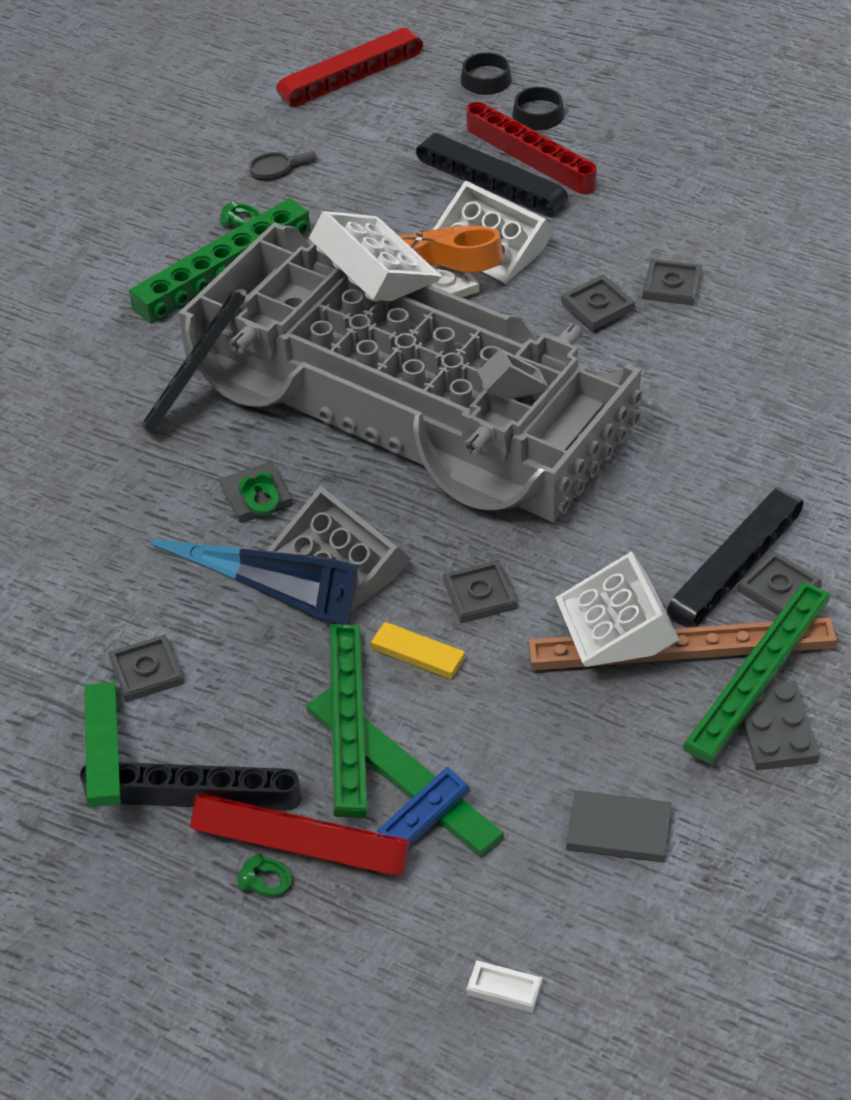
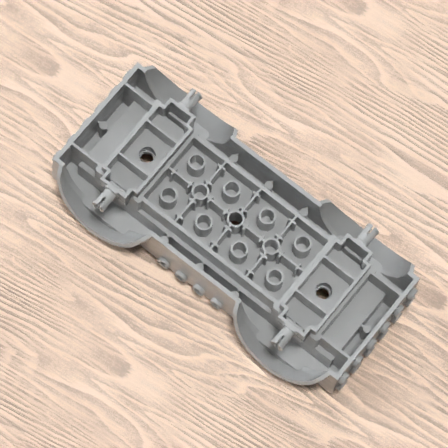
M275 222L179 312L185 356L187 358L230 293L233 291L241 293L246 297L198 367L203 376L218 392L226 398L246 406L286 404L320 419L324 423H329L347 433L354 434L372 444L379 445L395 454L422 464L438 486L462 504L476 509L500 510L517 506L554 523L561 513L564 514L568 510L572 499L582 493L585 483L590 478L595 477L599 466L604 460L607 461L611 457L613 449L618 443L621 444L624 441L629 429L632 426L635 427L641 417V411H639V402L642 398V391L640 390L641 369L633 367V363L627 361L623 369L613 373L587 370L586 365L578 363V347L573 345L583 334L582 329L578 325L574 327L573 323H569L558 337H552L543 333L537 339L521 318L501 314L431 285L393 301L380 300L379 302H374L365 296V292L359 286L351 283L348 279L349 276L342 270L337 269L327 255L320 253L314 243L310 245L297 228L282 226ZM501 348L539 368L548 388L542 392L505 400L497 395L491 396L483 389V382L478 371Z

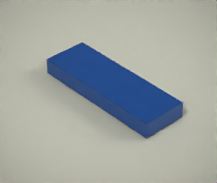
M447 766L377 830V833L409 840L410 847L465 797L471 789L466 782Z

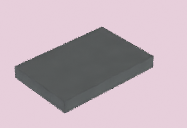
M575 790L566 850L664 862L672 802Z

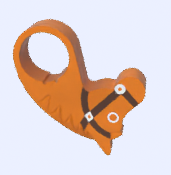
M454 226L415 233L413 235H398L431 266L440 265L460 272H480L494 268L503 261L499 231L485 226Z

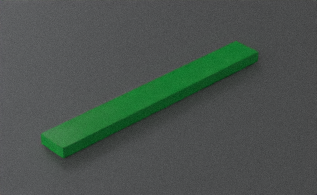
M803 581L685 741L683 751L709 764L713 763L827 605L831 593Z
M330 624L333 816L366 818L367 794L360 626Z
M328 688L308 703L306 710L307 713L331 732V693ZM364 717L365 761L408 798L412 799L436 776ZM463 798L437 821L480 858L504 839V832Z

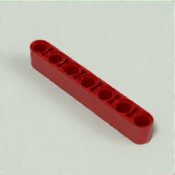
M400 28L282 78L276 86V91L291 106H300L418 55L423 48V41L408 28Z
M472 102L467 105L466 127L467 131L577 193L590 194L596 190L597 167L593 162L485 103Z
M200 794L195 795L190 828L197 831L392 875H404L410 844L409 840Z

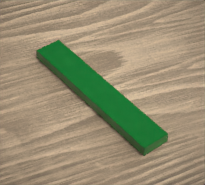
M115 682L84 685L87 806L121 804Z

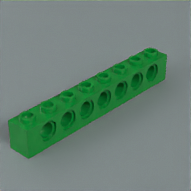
M291 198L286 199L129 289L132 310L148 323H154L196 297L274 222L282 226L295 227L302 236L310 232L309 211Z

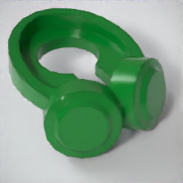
M235 201L229 202L223 207L220 223L223 227H230V224L239 227L246 223V221L241 220L239 216L233 213L248 214L253 219L260 215V212L247 204L236 203Z
M260 472L255 478L246 476L242 478L238 486L239 492L244 495L247 508L252 513L260 516L272 514L279 505V494L273 485L275 480L273 475L268 472ZM256 489L270 496V501L266 504L256 503L254 501L257 496Z
M256 854L246 860L237 877L240 890L248 891V889H252L257 894L270 898L285 894L290 888L292 880L291 874L284 864L275 859L263 857L262 854ZM254 870L262 873H276L280 878V885L275 888L266 886L262 878L255 875Z

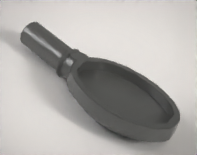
M310 151L293 156H288L282 152L264 153L251 160L249 172L256 178L277 177L286 173L292 166L317 160L315 151Z

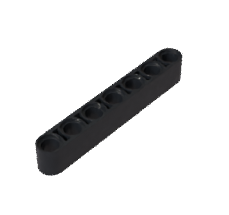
M438 133L431 134L416 148V155L424 164L461 180H466L544 216H552L568 201V194L562 186Z
M776 487L673 596L667 607V614L689 627H698L798 518L802 511L804 500Z
M119 762L121 804L193 807L195 795L200 794L278 811H290L297 808L302 800L299 776L291 769ZM85 765L80 771V779L85 797L87 798Z

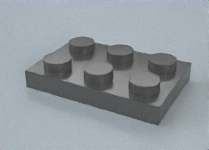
M797 682L769 684L742 721L755 770L818 763L819 753Z

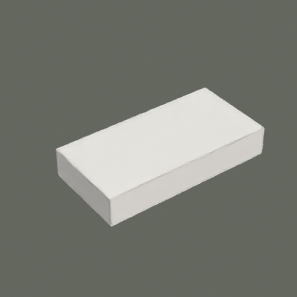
M476 960L466 992L467 996L533 1013L542 986V977Z

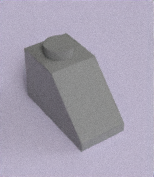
M501 348L478 371L483 382V389L489 395H497L505 400L542 392L548 388L539 368Z

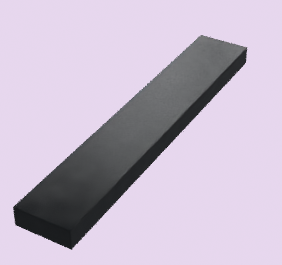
M235 291L230 293L141 423V427L152 434L154 433L245 300V296Z

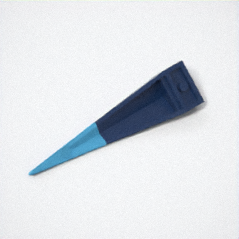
M166 540L150 541L154 546L232 577L316 618L344 625L350 621L359 565L329 557Z

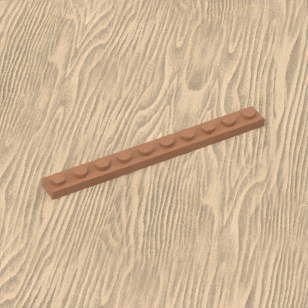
M831 617L816 618L793 651L835 648L837 640ZM774 621L676 628L675 631L680 640L673 643L666 650H662L653 656L594 666L750 655ZM572 636L528 639L531 671L585 667Z

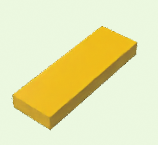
M388 622L383 623L370 642L372 650L451 680L465 660V651Z

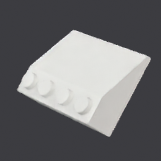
M466 180L433 229L476 225L498 230L501 238L503 261L494 268L480 272L505 285L542 252L554 234L545 218Z
M322 211L309 237L317 246L316 249L320 253L327 255L333 261L332 264L337 269L346 273L349 276V281L359 286L365 292V296L374 302H379L380 300L393 301L438 282L442 277L377 216Z
M632 551L555 597L585 667L653 656L662 650L668 649L673 643L680 640L647 573Z

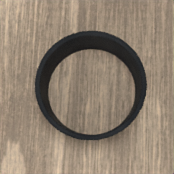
M491 52L477 53L469 56L463 63L461 84L469 92L491 95L502 92L511 84L512 77L509 62L502 55ZM479 66H494L504 70L501 75L493 78H477L468 73L469 70Z
M537 86L524 89L515 97L512 113L513 119L532 130L553 128L560 124L565 116L562 97L557 91L548 87ZM533 100H544L552 102L558 107L547 113L534 114L522 110L519 106Z

